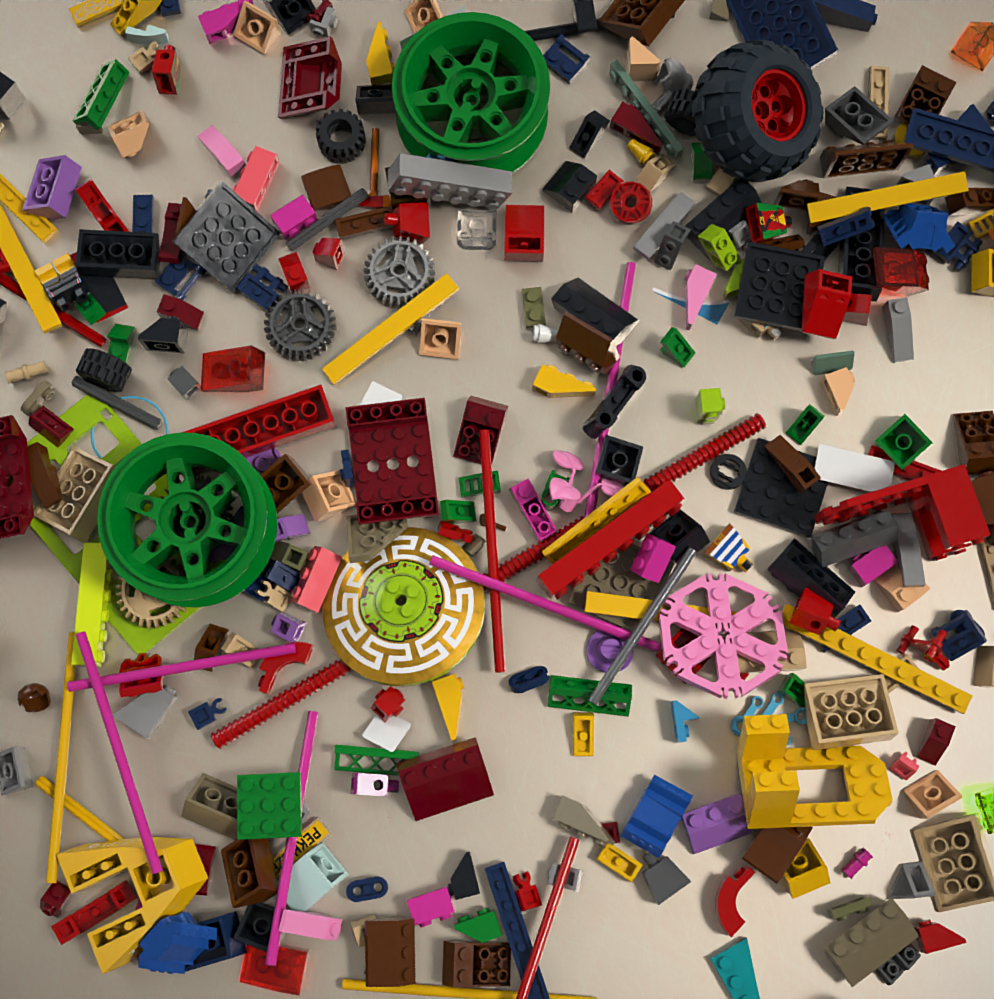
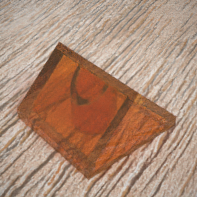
M970 22L951 50V53L983 72L994 55L993 22Z

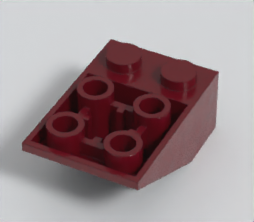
M470 396L466 403L453 457L481 464L479 431L489 430L492 465L509 406Z

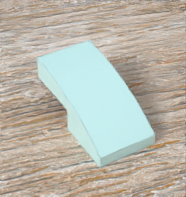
M148 25L146 31L127 26L125 31L129 42L150 45L153 41H156L157 44L169 42L170 39L165 29Z

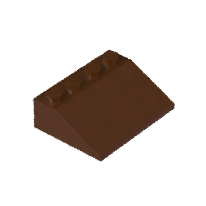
M614 0L598 20V23L628 41L633 36L642 45L650 46L685 0Z
M886 140L876 144L874 142H867L865 145L858 146L849 144L840 148L835 146L827 147L820 156L823 178L899 170L913 149V143Z

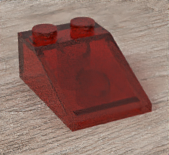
M872 248L878 287L908 297L929 290V276L926 270L927 258L923 252L913 251V249Z
M249 345L203 353L201 391L253 392L263 390L265 352Z
M280 944L276 966L265 965L267 952L249 945L246 946L247 953L244 956L240 976L241 983L298 996L302 993L310 949Z

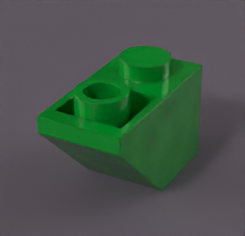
M489 907L477 911V916L470 918L469 915L457 918L458 922L454 924L456 930L481 943L502 936L495 911H490Z

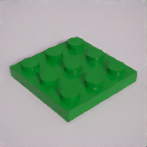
M301 772L237 775V840L302 837Z

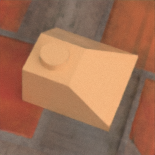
M139 111L107 126L122 158L136 155L137 151L142 147L149 127L143 111Z
M898 563L873 580L897 612L903 611L930 590L927 584L924 587L903 588L902 574Z

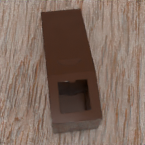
M968 188V192L945 197L950 216L968 215L994 209V188Z
M781 435L764 446L800 494L821 479L810 462Z

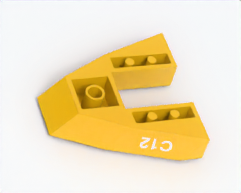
M152 837L163 869L162 872L153 875L141 838L87 843L56 854L71 894L82 892L129 870L142 903V908L87 934L102 974L132 962L143 951L139 943L160 920L168 916L180 914L206 882L208 876L193 839Z

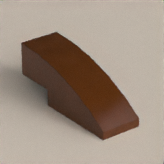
M35 442L28 446L30 479L41 503L47 509L62 501L63 497L57 470L50 463L47 447Z

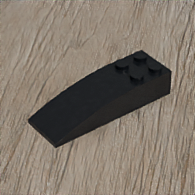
M847 186L845 196L872 191L873 189ZM885 209L872 211L871 219H874V228L843 239L840 242L838 273L852 277V294L872 295L871 301L877 302L882 291L884 218L882 216Z

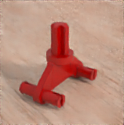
M912 625L908 633L902 636V642L898 649H896L898 653L904 655L907 648L911 646L924 653V658L928 662H933L942 671L950 667L949 660L942 654V642L948 634L945 630L940 629L935 638L926 641L914 639L919 628Z

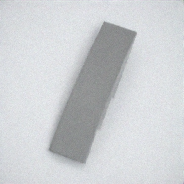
M680 192L648 228L633 249L649 260L659 249L663 237L672 222L675 221L681 224L683 218L694 208L696 202Z
M891 513L898 524V541L894 542V551L897 553L903 588L924 587L926 584L923 563L912 514Z

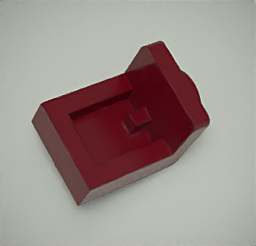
M59 881L52 883L40 899V909L47 916L53 915L58 918L62 907L71 896L69 887Z

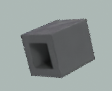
M183 366L174 369L169 375L168 381L186 400L201 388L200 384Z

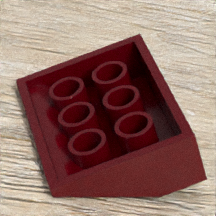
M476 737L397 763V770L415 821L494 795Z

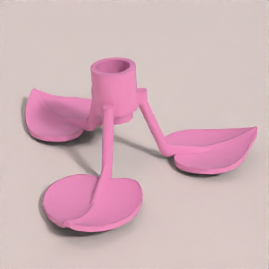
M555 450L552 454L557 464L571 469L569 482L561 478H552L549 486L551 499H561L558 506L566 512H572L577 503L581 504L585 498L598 488H601L605 494L611 497L624 488L618 482L602 479L601 483L595 485L581 497L580 492L571 485L576 470H583L584 465L576 455L567 451Z

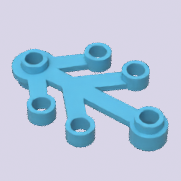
M780 693L773 694L771 702L762 715H772L778 705L784 702V696ZM776 695L781 698L780 703L774 701ZM753 697L751 705L745 714L737 716L732 720L731 729L734 734L740 736L741 730L737 725L739 722L743 723L744 716H753L756 710L764 705L762 697ZM755 699L761 701L760 706L754 704ZM798 708L794 713L787 714L788 723L796 721L798 724H806V708ZM800 712L805 715L804 720L798 718ZM790 735L788 738L789 741L787 743V746H789L792 742V738Z

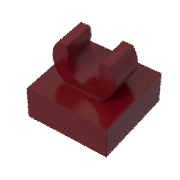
M617 822L601 824L615 843H621Z

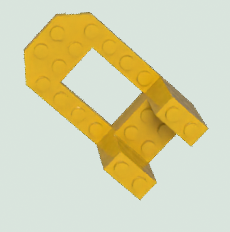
M787 714L744 716L737 749V761L748 829L875 824L881 814L892 804L893 798L885 762L861 745L812 750V747L786 748L790 734ZM843 769L849 802L796 804L800 787L797 771L794 770Z

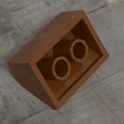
M567 311L564 313L556 336L558 348L565 354H572L578 362L582 364L585 362L594 372H601L606 375L620 358L614 340Z
M284 454L261 474L273 496L277 514L311 485L304 470L288 454Z
M236 839L221 849L232 908L265 902L277 894L279 884L269 839Z
M395 916L365 921L366 987H400L416 984L414 918Z

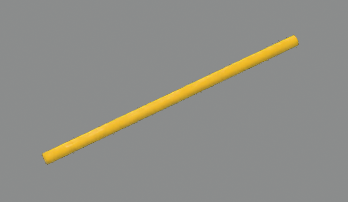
M69 632L46 883H57L59 860L56 854L60 851L74 691H68L67 682L75 681L76 666L71 665L75 632Z
M344 978L342 983L343 990L464 999H516L518 991L465 987L453 988L425 984H412L400 987H366V980ZM549 994L550 999H597V997Z

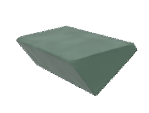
M854 351L816 355L811 361L813 374L832 373L845 367L848 368V371L852 370Z

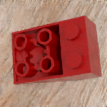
M506 205L504 261L543 262L544 205Z
M822 269L805 274L802 333L830 339L837 338L851 298V276Z

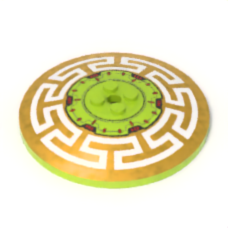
M408 527L370 561L350 563L348 551L345 553L323 600L322 613L327 637L337 655L349 668L360 676L379 684L413 686L432 681L446 674L465 658L474 646L483 625L485 615L483 585L429 565L432 555L478 572L470 557L455 542L447 537L438 535L434 531ZM400 596L407 598L406 603L402 606L396 604V599Z

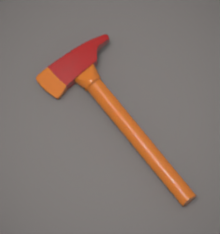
M372 128L369 197L357 205L360 208L380 209L391 206L390 196H378L377 192L378 128Z

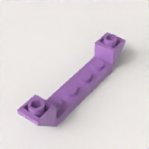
M304 514L277 519L276 542L289 537L293 540L311 534ZM219 544L210 551L211 568L214 567V563L227 559L236 547ZM198 555L192 556L194 561L193 565L197 564L199 561Z

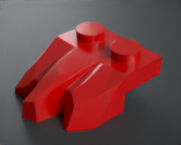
M140 653L135 660L125 659L120 666L119 673L162 666V657L154 654L147 658L146 653ZM164 676L120 683V696L134 697L138 694L161 691L163 689Z

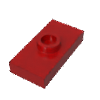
M608 170L589 191L584 200L600 211L611 198L613 191L624 181L611 170Z

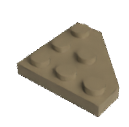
M357 515L346 516L350 563L372 560L408 528L407 519L359 525Z

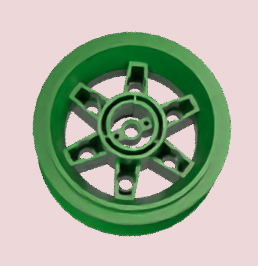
M456 13L444 16L424 26L403 47L393 71L392 94L400 138L410 155L427 157L431 153L435 156L441 155L451 158L457 163L512 171V173L517 171L537 151L547 127L550 77L541 50L521 28L501 17L487 13ZM474 58L471 65L463 66L457 59ZM498 63L510 69L515 76L494 77ZM432 72L441 86L421 90L425 79ZM463 101L462 106L459 107L458 103ZM480 101L485 103L482 109H480ZM523 107L518 121L512 126L502 112ZM447 121L448 125L444 138L434 132L427 122ZM484 136L489 140L482 143H467L469 139H477Z
M181 432L166 434L153 438L128 453L108 477L102 490L97 515L101 546L114 570L137 590L167 604L179 607L199 608L213 606L239 595L260 576L268 564L277 538L278 521L273 496L261 475L236 449L214 437L198 433ZM191 467L211 469L221 475L198 491ZM167 474L169 494L164 499L144 495L156 480ZM179 475H184V480L179 483ZM223 489V493L217 496L218 492ZM239 495L244 507V528L226 521L222 514ZM145 504L152 505L149 511L144 512ZM196 509H202L205 512L206 524L203 530H201L203 522L197 516ZM136 515L155 522L157 527L140 546L135 535ZM191 518H195V525L191 528H188V520ZM179 522H180V524H181V527H182L183 529H185V532H184L185 538H182V537H180V535H179V532H178V523H179ZM225 528L231 529V533L227 537H223ZM219 544L236 547L225 562L211 570L210 551ZM159 545V549L154 552L156 546ZM180 551L187 577L169 575L156 568ZM198 555L199 561L197 564L193 565L194 561L192 556Z

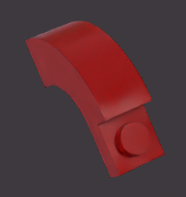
M89 179L75 189L104 231L129 232L92 179Z
M291 642L295 643L296 653L265 658L259 667L260 670L266 672L265 676L262 675L259 680V691L270 695L279 671L286 665L291 663L307 665L314 646L304 642Z
M741 866L733 874L735 876L734 879L725 875L716 892V915L721 927L730 937L746 922L737 911L736 897L739 890L755 874V871L750 866H745L744 868Z

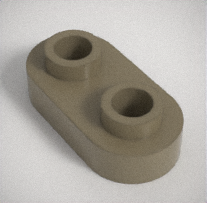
M48 381L42 382L24 401L21 411L27 416L36 412L46 400H49L54 395V386Z

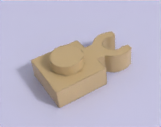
M156 41L151 42L147 50L141 47L128 57L130 63L140 74H143L153 66L156 54L154 49L158 47Z
M261 580L260 583L264 584L265 589L264 591L256 589L255 593L260 596H267L264 601L265 603L280 612H284L292 598L291 593L279 585L274 584L271 587L268 581Z

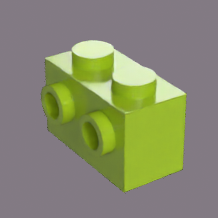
M720 388L700 389L695 399L697 422L713 424L722 415L723 410H725V399L721 398Z

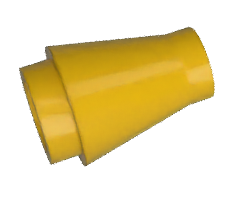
M635 139L628 143L627 148L641 165H646L649 160L655 158L652 148Z

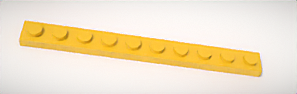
M787 603L784 605L782 618L785 627L880 674H884V676L960 714H965L973 695L839 629L835 632L825 627L822 633L817 635L792 625L789 621L794 607Z

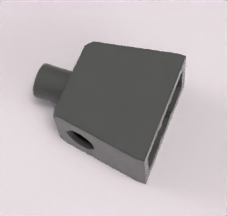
M648 852L642 857L649 867L642 874L656 904L660 905L691 883L690 879L668 856H664L659 860Z

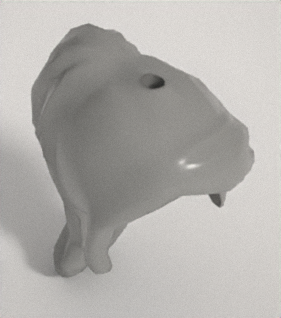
M672 58L664 60L659 75L652 81V83L656 84L662 79L661 82L665 90L661 97L652 104L657 113L667 107L674 91L679 89L691 90L693 86L692 76L687 73L680 62Z

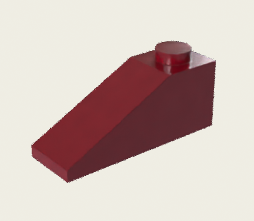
M622 101L610 121L609 128L630 140L635 139L652 148L653 152L659 155L662 143L634 105L626 104Z

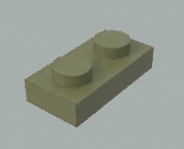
M541 287L522 289L526 328H533L534 325L538 326V324L546 326Z
M863 896L827 909L830 918L842 921L849 918L848 914L856 912L861 914L869 910L868 907L872 906L873 902L870 896Z

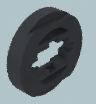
M733 454L718 456L710 468V476L714 484L725 490L739 487L747 474V468L742 459ZM726 460L735 462L738 465V467ZM725 464L738 472L739 478L735 477L733 479L724 475V473L719 471L718 465ZM719 476L730 482H724L719 478Z

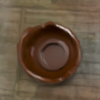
M31 683L18 691L19 706L22 704L26 712H39L50 706L49 690L42 684Z

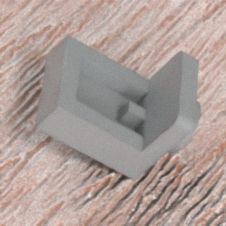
M327 7L321 23L310 20L309 26L313 34L319 37H329L332 28H335L338 22L335 9Z
M552 864L548 872V884L554 885L560 864ZM571 867L564 888L579 892L583 870Z

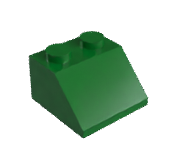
M906 414L900 417L875 440L902 470L918 459L934 444Z

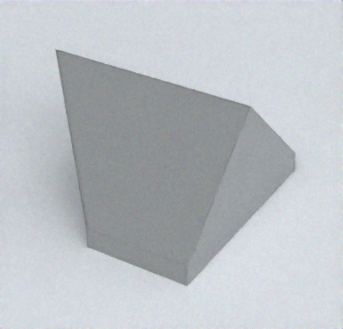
M923 862L902 864L886 899L891 897L893 899H915L935 896L934 888Z

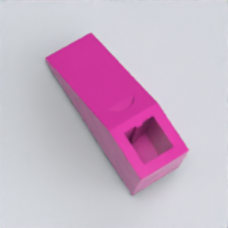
M238 0L231 4H224L218 9L205 11L202 15H199L200 23L209 44L227 38L235 30L243 2L247 1L254 5L253 0Z
M529 478L509 489L539 541L557 532Z

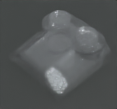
M458 209L457 245L465 250H490L496 246L497 210Z

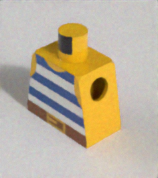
M730 523L702 554L729 572L737 565L746 573L753 565L745 557V554L751 549L750 546Z

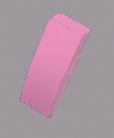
M213 125L197 136L230 177L246 166L244 159Z

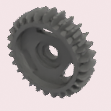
M294 289V295H290L286 291L287 297L284 298L282 295H279L280 302L273 300L275 307H268L272 313H265L269 320H264V324L268 326L264 328V331L269 333L266 335V338L271 340L269 342L270 346H275L274 350L277 353L281 351L282 357L288 353L289 360L295 355L297 361H299L300 356H303L304 360L307 361V355L314 359L315 352L321 355V348L327 350L325 343L332 344V340L329 337H335V333L332 330H337L336 325L333 324L337 321L335 317H332L335 314L334 310H330V303L325 304L326 299L324 297L320 299L318 293L313 297L311 290L306 295L304 289L301 290V294H298L296 289ZM313 306L318 308L325 320L319 322L310 308ZM285 309H288L281 326L277 325L280 314ZM297 319H303L305 326L296 328L294 323ZM311 342V345L305 347H292V343Z

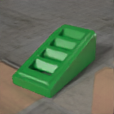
M498 470L492 471L493 493H499L501 488ZM482 473L458 477L461 498L483 495ZM473 480H477L478 490H474ZM466 481H469L470 491L466 492Z

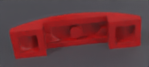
M125 880L106 894L51 927L60 944L63 945L137 899L128 881Z

